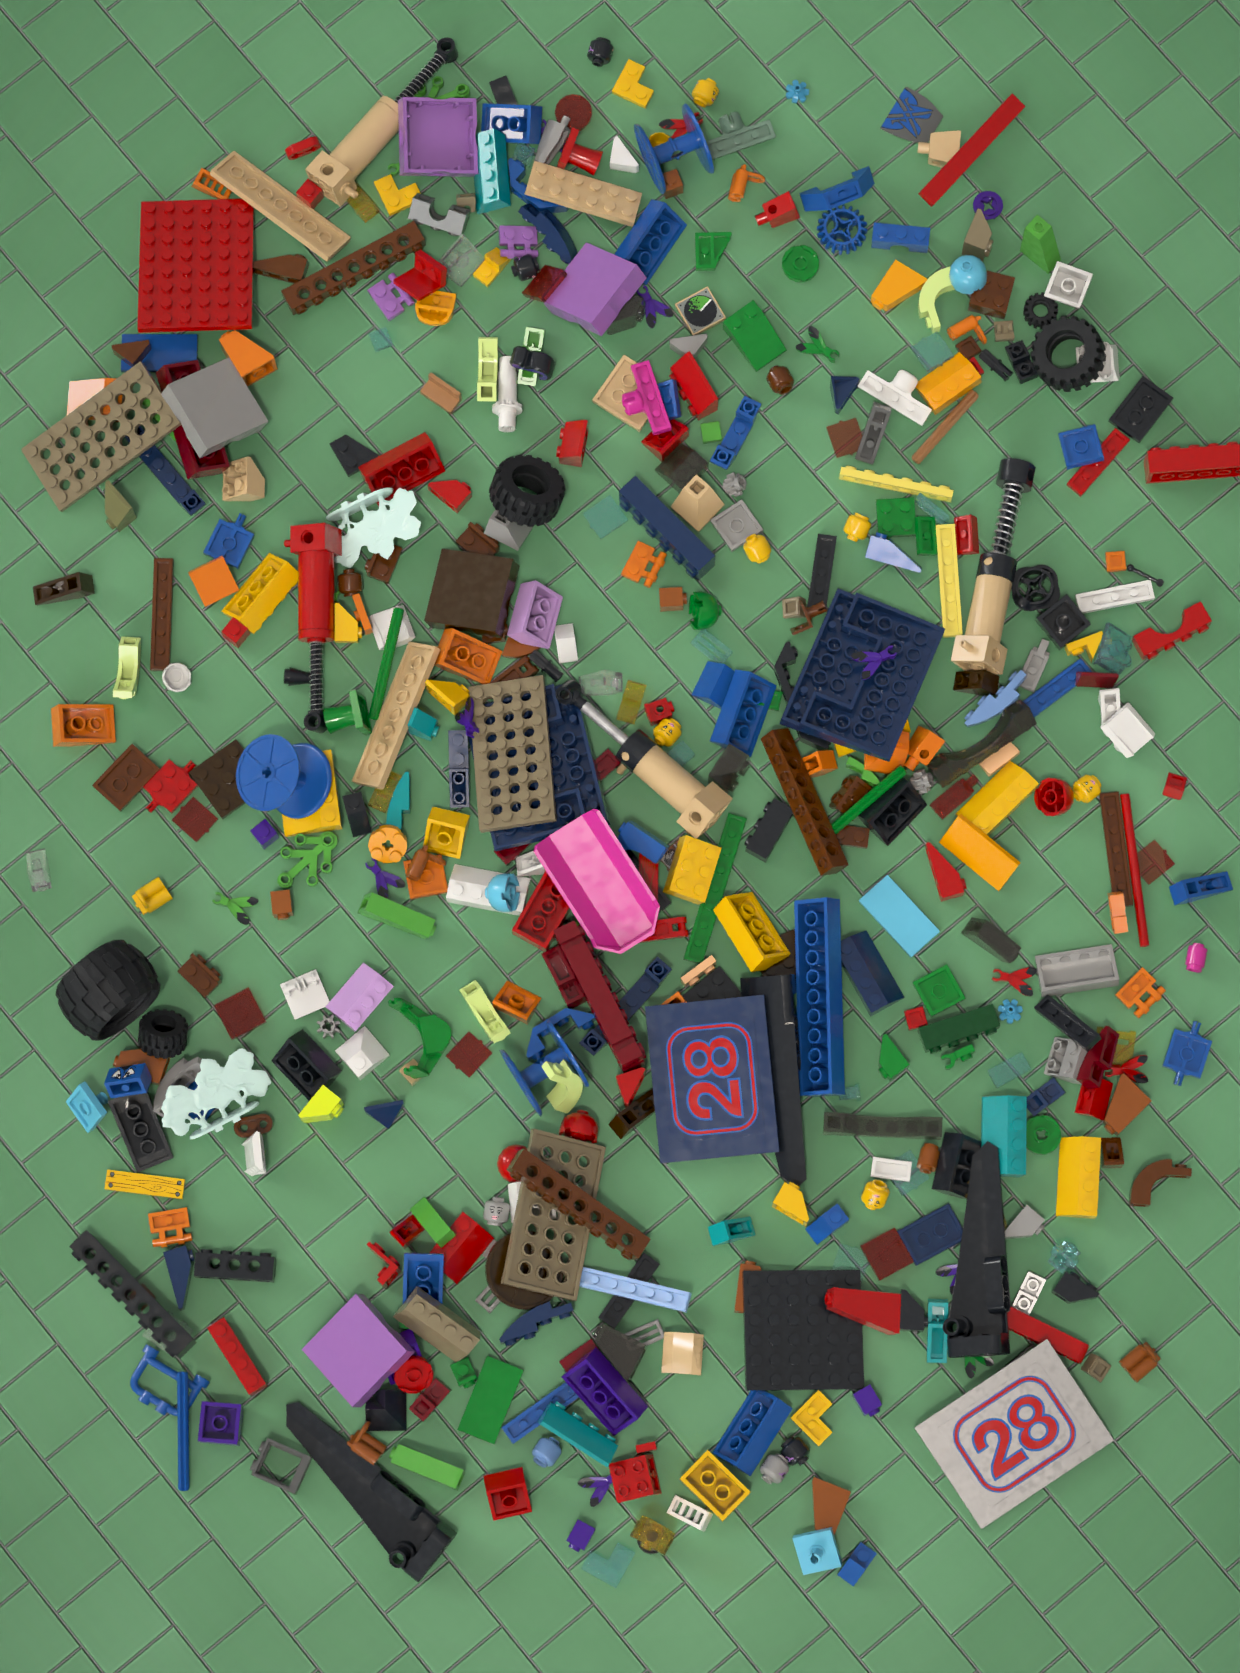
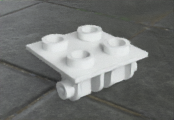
M316 969L280 984L295 1020L326 1007L330 1002Z

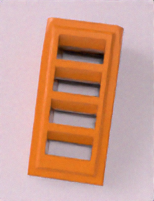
M201 168L191 186L216 199H228L232 192L227 188L224 195H221L220 193L225 186L213 178L210 172L204 168ZM203 177L207 178L204 184L200 183ZM211 180V181H213V184H212L211 187L209 188V187H207V185H208L209 181ZM216 184H220L217 192L214 191Z

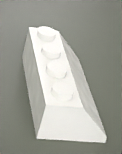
M454 864L446 900L449 903L497 911L486 899L485 889L493 877L505 873ZM516 876L519 882V886H516V892H520L518 907L513 912L502 913L520 916L526 905L531 878Z

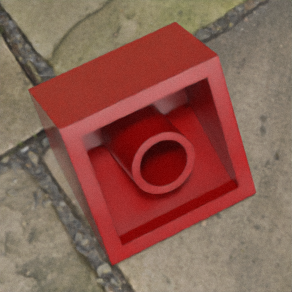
M588 420L566 422L565 428H561L559 439H562V444L557 447L556 457H559V464L582 467L589 432Z
M522 1467L483 1476L493 1521L532 1512Z

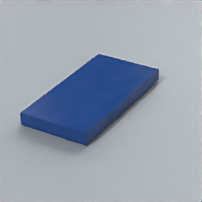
M122 334V343L150 341L152 349L142 361L149 372H157L163 365L197 360V334ZM121 360V372H126L132 368Z

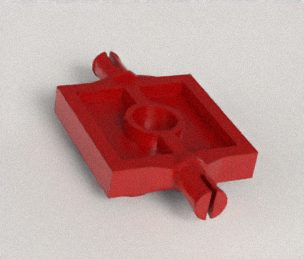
M169 759L143 787L153 799L145 808L152 813L160 805L172 814L198 787L189 776V772L196 765L190 760L182 769Z

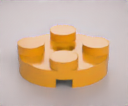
M380 826L369 837L368 848L371 857L382 863L399 862L407 850L406 836L396 826ZM386 840H389L393 846L386 848L382 843H386Z

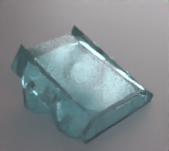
M1106 623L1093 664L1099 665L1110 673H1118L1120 675L1125 668L1131 666V657L1128 654L1129 650L1132 649L1131 636L1113 624Z

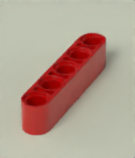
M1010 1306V1311L1007 1313L1010 1331L1037 1344L1048 1339L1057 1354L1075 1363H1082L1090 1347L1088 1344Z

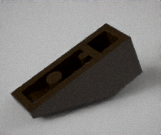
M77 572L33 586L35 605L80 599L95 594L92 575Z
M653 1089L619 1112L608 1124L620 1139L627 1136L655 1113Z

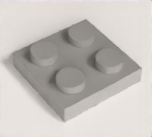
M742 499L710 520L731 552L744 545L748 536L752 534L759 535L763 532V528Z

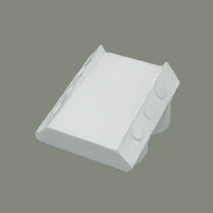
M1103 342L1106 349L1104 351L1106 354V361L1103 362L1104 368L1103 371H1098L1099 377L1097 380L1092 379L1090 383L1119 381L1118 349L1116 344L1110 345L1108 342ZM1084 345L1076 347L1077 364L1084 356Z
M404 605L396 606L397 608L404 609L396 648L408 644V642L415 638ZM394 607L368 617L379 650H384Z
M1126 703L1100 726L1103 733L1114 743V748L1126 758L1134 756L1141 747L1155 736L1154 731L1130 703Z
M256 1131L241 1144L245 1148L247 1170L244 1172L251 1176L266 1174L263 1136L260 1132Z

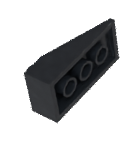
M148 1091L147 1093L124 1097H108L109 1106L137 1173L174 1158L157 1113L153 1111V1103Z

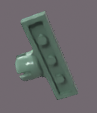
M731 112L729 118L725 114L719 119L722 136L706 142L712 160L774 139L776 135L770 119L745 127L738 112Z

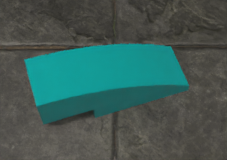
M409 772L403 774L393 792L386 825L396 826L402 833L403 814H410Z
M928 1299L927 1363H947V1334L943 1331V1323L948 1318V1299Z

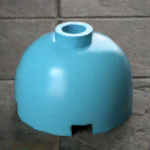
M973 255L959 257L950 267V282L953 288L962 294L974 293L973 291L981 290L987 282L985 264L980 258Z
M515 874L496 875L491 879L488 887H486L485 897L495 910L513 912L517 909L520 892H516V886H519V882Z

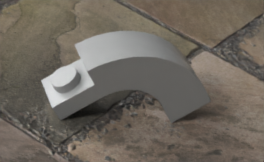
M200 1057L190 1061L183 1058L166 1073L155 1094L153 1105L155 1113L164 1117L161 1108L170 1085H183L188 1088L195 1081L197 1073L201 1071L200 1064L202 1059Z

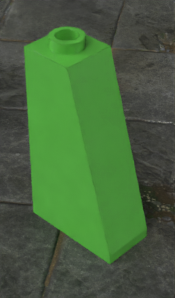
M1036 215L1025 227L1020 252L1049 274L1055 268L1057 261H1061L1052 226Z
M373 892L364 895L357 912L423 939L432 936L436 929V925H434L435 919Z
M398 1444L397 1448H392L389 1456L392 1459V1464L457 1491L465 1475L463 1469Z

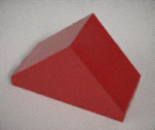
M412 1214L389 1233L406 1249L425 1229Z

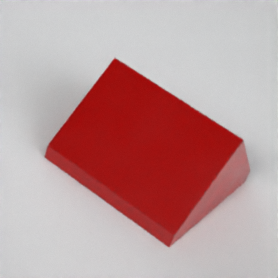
M675 419L669 420L671 431L653 435L651 431L641 441L661 462L689 437V428Z
M643 1067L616 1076V1083L625 1108L631 1105L646 1075V1069Z

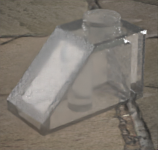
M602 670L579 676L582 696L612 695L623 692L622 673Z
M45 848L26 852L27 874L32 891H45L52 888Z

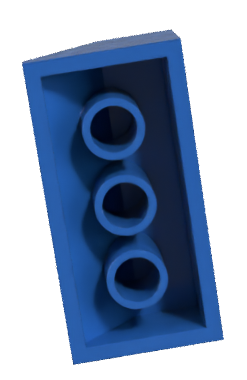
M651 199L614 255L637 264L647 277L642 284L647 285L687 224L665 202Z
M735 669L710 742L727 750L751 757L777 685L752 672Z
M750 1391L712 1453L741 1472L751 1476L793 1408L766 1391Z

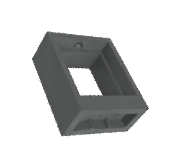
M267 1438L266 1442L262 1441L258 1452H260L258 1460L254 1459L250 1467L251 1475L296 1495L312 1461V1457ZM271 1446L301 1458L290 1486L260 1474Z

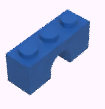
M874 223L871 248L890 250L891 246L899 245L909 248V252L927 253L930 228Z

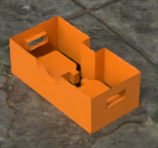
M1121 891L1107 893L1112 931L1115 934L1128 932L1123 893Z

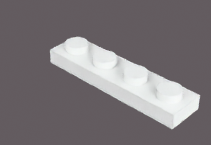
M1151 580L1076 594L1075 599L1078 609L1082 614L1154 600L1155 596Z

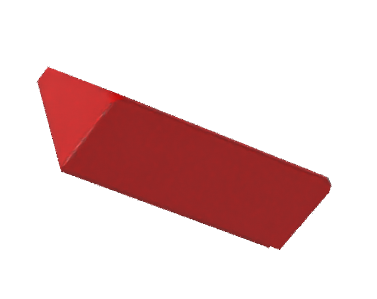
M971 514L955 517L957 555L979 554L977 517Z

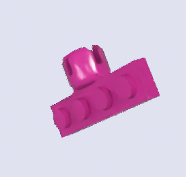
M649 360L631 365L637 389L622 395V404L626 409V414L631 416L641 412L645 413L653 435L671 431V424Z

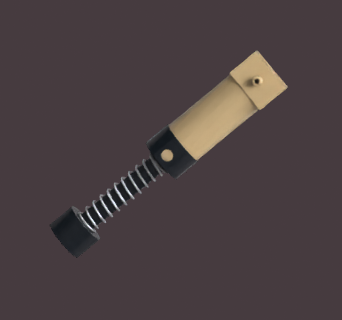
M1006 458L1000 462L996 485L1005 494L1001 496L1003 498V502H1000L1002 509L998 510L1001 513L1000 516H997L999 523L995 524L998 528L994 530L996 536L993 537L995 543L991 544L994 548L989 553L980 555L965 635H956L951 661L964 671L986 670L993 674L1003 675L1008 649L1001 645L1000 641L1017 567V561L1007 555L1011 553L1009 548L1012 547V543L1010 541L1014 539L1012 536L1015 533L1013 527L1016 526L1014 520L1018 519L1016 513L1019 512L1018 506L1021 505L1019 501L1022 498L1021 493L1031 491L1036 469L1033 464L1025 460Z

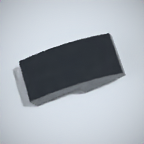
M506 75L489 82L497 104L518 105Z
M1023 340L1005 347L1009 361L1020 384L1038 378V373L1033 367L1030 354Z

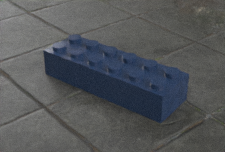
M636 476L619 490L620 507L625 512L629 511L633 515V520L638 525L642 524L646 528V533L652 539L656 538L660 542L659 546L665 552L669 551L673 555V560L678 565L682 564L686 568V573L692 579L695 577L699 581L715 566V555Z

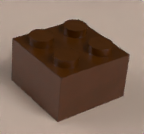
M987 271V282L981 290L973 291L968 311L1005 319L1015 277Z

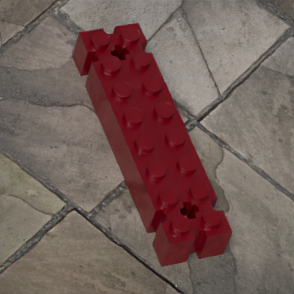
M572 921L553 930L556 942L560 946L622 1072L626 1073L645 1066L643 1060L646 1058L644 1048L640 1042L636 1043L638 1041L637 1035L632 1025L628 1027V1017L623 1008L619 1009L621 1007L619 999L615 992L611 993L612 988L606 975L602 976L604 974L598 958L594 959V950L590 942H585L587 939L582 926H577L575 921Z

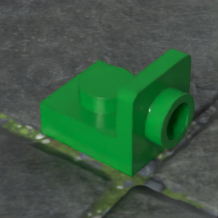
M468 1357L450 1365L459 1387L464 1386V1389L475 1385L474 1381L477 1380V1376Z

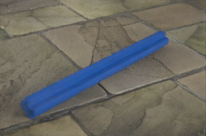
M180 1371L177 1373L179 1491H188V1372Z

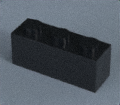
M775 798L772 803L768 801L763 810L765 812L764 817L757 820L754 825L756 831L753 836L749 834L744 843L746 845L745 852L765 863L793 816L791 807Z

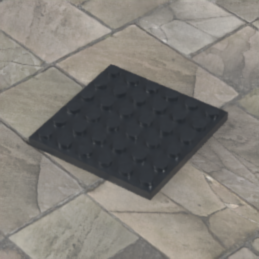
M860 1270L742 1271L745 1391L855 1390L864 1388L862 1324L827 1310V1304H825L827 1289L835 1287L861 1290Z

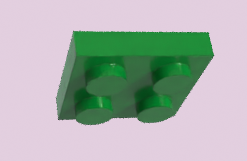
M914 497L876 499L878 532L887 534V538L916 536Z
M947 964L912 983L930 1017L966 999Z

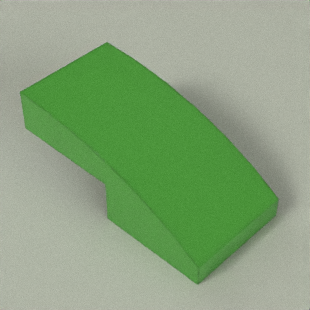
M848 758L846 768L862 774L861 779L870 787L874 788L880 783L872 771L864 770L862 763L854 758Z

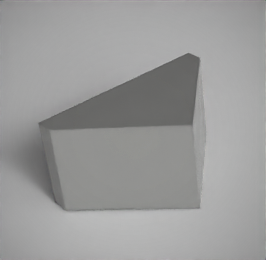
M707 334L669 339L671 350L681 357L690 351L694 359H696L707 344Z

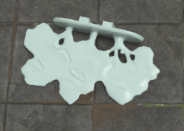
M393 488L379 489L370 494L361 493L357 495L358 500L354 502L345 501L341 503V508L326 516L328 521L343 519L338 527L339 529L345 528V524L348 526L347 534L342 536V556H334V562L351 568L358 560L361 547L364 545L368 547L369 552L374 554L380 553L381 557L388 560L394 550V537L402 538L403 540L416 537L419 534L421 521L415 516H410V512L417 503L413 491L408 492L405 489L399 488L390 501L384 499L393 493ZM379 502V509L377 511H367L366 507ZM385 505H389L390 510H387ZM362 510L364 516L360 522L354 523L349 521L348 516Z
M243 1048L229 1055L225 1067H220L216 1060L202 1059L200 1064L201 1071L197 1073L195 1082L198 1085L195 1090L188 1089L183 1085H170L165 1094L166 1099L163 1101L161 1108L164 1113V1117L161 1120L162 1126L171 1128L175 1135L183 1136L189 1131L191 1124L201 1125V1128L190 1135V1139L203 1136L212 1130L219 1132L223 1130L222 1125L230 1121L233 1123L240 1121L241 1115L259 1105L258 1101L245 1103L247 1096H265L271 1080L266 1071L252 1070L254 1054L247 1052ZM241 1090H243L244 1095L242 1097L240 1095ZM233 1100L241 1105V1107L228 1114L225 1111V1108ZM212 1108L219 1109L222 1117L207 1123L205 1120L207 1111ZM202 1109L204 1110L203 1116L200 1114ZM190 1112L196 1113L200 1120L198 1118L194 1120L188 1114ZM185 1119L190 1120V1123H185Z

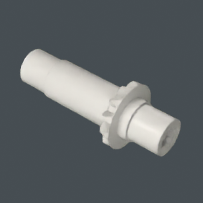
M511 356L499 358L498 401L492 405V412L499 416L498 429L501 432L515 431L516 416L522 413V404L517 402L516 368L509 363Z

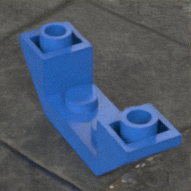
M512 158L508 160L512 193L526 204L530 203L539 212L547 209L551 213L567 212L569 210L568 207L548 201L544 202V200L525 195L527 185L523 182L519 183L526 175L525 166L519 160L515 161Z
M867 166L852 172L853 179L820 191L817 187L799 193L804 210H830L836 206L838 207L863 197L875 184L870 167Z
M747 396L743 397L736 411V417L721 445L718 444L710 459L711 463L725 470L730 467L753 427L761 403Z
M565 1008L532 1029L527 1049V1059L529 1061L531 1059L536 1061L538 1057L541 1058L544 1055L543 1052L546 1050L539 1037H546L550 1034L546 1025L548 1020L554 1027H562L571 1018L578 1030L583 1028L585 1031L594 1025L593 1022L596 1021L595 1016L590 1013Z

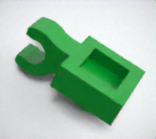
M973 1044L958 1049L951 1054L943 1055L941 1060L949 1059L951 1061V1064L945 1066V1069L953 1068L955 1061L961 1060L965 1062L973 1058L972 1054L975 1053Z

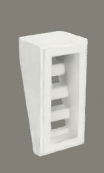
M677 1495L674 1496L667 1511L668 1514L703 1532L713 1516L712 1513ZM682 1502L683 1504L678 1514L675 1513L679 1503ZM687 1506H690L686 1516L683 1517V1514ZM694 1510H697V1513L693 1521H690V1518ZM702 1513H703L704 1515H703V1517H702V1520H701L700 1524L698 1525L697 1523H698V1521H699V1519H700V1517H701V1515H702Z

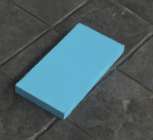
M888 875L859 899L860 904L910 958L940 933L937 927Z

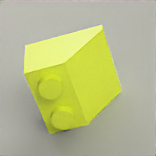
M322 1085L298 1116L304 1123L332 1120L334 1117L338 1118L344 1110L342 1108L344 1104L337 1095Z

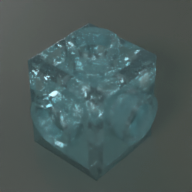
M1064 1241L1062 1244H1056L1050 1252L1052 1255L1047 1262L1063 1274L1068 1269L1073 1270L1079 1262L1077 1258L1081 1252L1072 1243Z

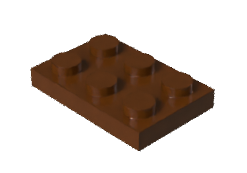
M131 744L92 786L121 812L140 793L144 785L160 768Z

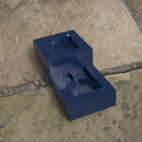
M1053 1077L1027 1097V1109L1034 1117L1066 1092Z

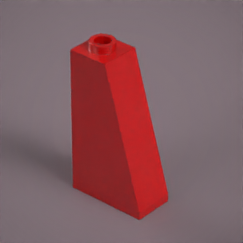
M835 1287L827 1289L825 1294L827 1310L887 1335L900 1334L901 1294Z

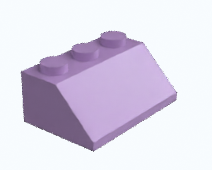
M536 580L520 584L507 636L521 644L549 649L563 597Z
M362 963L325 1008L356 1032L394 986L365 963Z

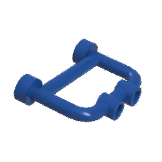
M146 1344L142 1350L145 1354L132 1374L130 1386L140 1396L138 1400L142 1403L149 1405L151 1402L157 1406L155 1410L164 1416L166 1413L177 1416V1408L138 1385V1380L148 1364L177 1381L178 1372L158 1361L156 1357L159 1351ZM196 1374L193 1381L188 1378V1388L191 1389L188 1395L189 1409L202 1387L206 1389L210 1381Z

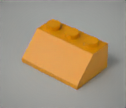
M959 352L920 379L915 389L936 415L982 383V380L971 362Z

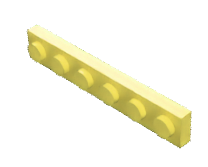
M852 466L841 467L839 476L840 480L950 503L954 491L943 485L936 487L924 481L917 483L909 478L897 479L891 474L878 475L872 470L859 471Z
M955 524L936 525L942 627L945 628L943 638L963 635Z

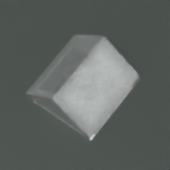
M461 234L438 262L447 268L446 276L462 287L483 263L485 258L467 237Z

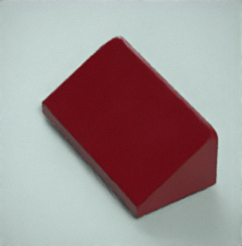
M1076 672L1075 685L1077 687L1113 688L1119 678V674Z

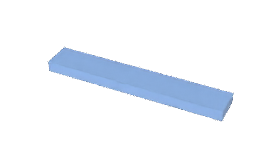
M587 1267L582 1269L579 1285L582 1288L687 1313L692 1295L690 1292Z

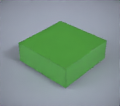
M719 421L700 424L703 444L722 441Z

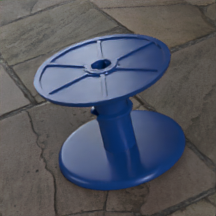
M686 103L682 105V115L688 133L674 139L670 137L667 142L652 147L642 127L639 124H634V132L641 155L654 184L661 194L666 192V184L660 165L673 159L679 160L680 156L692 151L696 152L705 170L710 174L714 173V165L707 142L695 115ZM677 150L681 151L680 153L675 154V155L672 156V154L674 153V151H677Z
M273 734L263 735L253 740L241 754L236 769L237 789L247 805L260 811L277 809L281 814L294 819L305 818L315 813L327 799L332 781L330 763L326 755L318 747L308 743L292 745L285 738Z
M549 1020L546 1022V1025L558 1049L542 1059L538 1057L537 1062L519 1072L509 1055L503 1049L499 1050L515 1080L540 1117L542 1116V1110L530 1088L549 1078L541 1067L545 1061L558 1064L563 1059L568 1061L579 1075L583 1085L589 1087V1083L577 1061Z

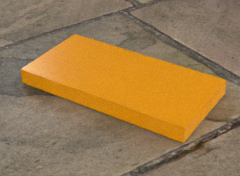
M962 814L956 818L939 841L941 845L998 891L1002 889L1021 864V862Z

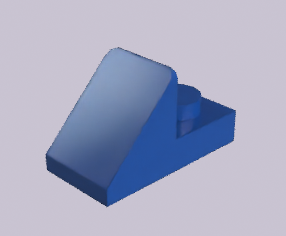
M860 1542L837 1575L854 1587L877 1553Z

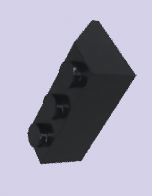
M902 777L859 814L858 817L885 845L889 846L927 804L912 784Z
M303 1029L289 1037L271 1060L308 1101L312 1099L322 1085L328 1088L342 1072Z
M945 1132L932 1189L946 1195L967 1200L972 1155L981 1148V1141L964 1134Z

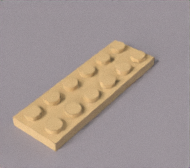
M538 161L533 163L525 195L631 227L634 225L642 196L640 192Z

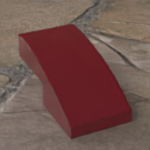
M436 1377L430 1386L409 1407V1410L424 1422L452 1390Z

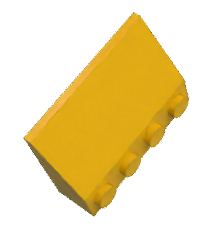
M331 750L322 751L330 763L332 773L331 787L327 799L315 813L308 817L294 819L282 814L285 837L342 829L335 767Z

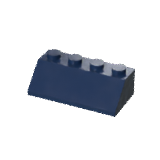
M867 931L849 936L841 941L842 968L870 1017L905 998Z

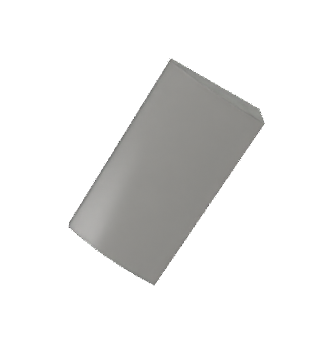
M1112 944L1035 956L1041 997H1045L1047 994L1054 996L1119 986V975Z

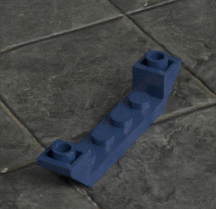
M139 426L137 429L138 435H142L145 431L141 426ZM129 436L124 437L130 443ZM155 445L139 456L175 501L190 516L206 505Z
M658 956L646 968L644 975L619 1001L621 1006L619 1009H624L628 1021L655 993L672 971ZM599 1025L594 1030L591 1029L579 1042L593 1056L608 1044Z

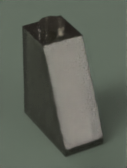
M972 917L961 932L968 939L1002 962L1011 963L1019 955L1018 952L1021 947L988 920Z

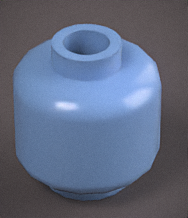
M549 1437V1439L541 1438L532 1450L534 1462L543 1468L553 1466L562 1453L559 1447L560 1443L553 1437Z

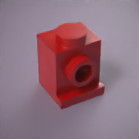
M666 698L644 704V710L650 726L659 724L664 718H672V713L675 712L672 702H667ZM662 707L664 710L662 712H657L656 709Z

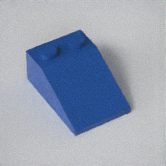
M482 104L481 132L494 128L505 134L506 143H540L541 106Z
M404 1253L403 1303L418 1286L443 1304L444 1254Z

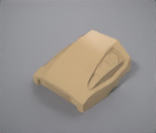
M664 1332L661 1373L701 1376L704 1335Z

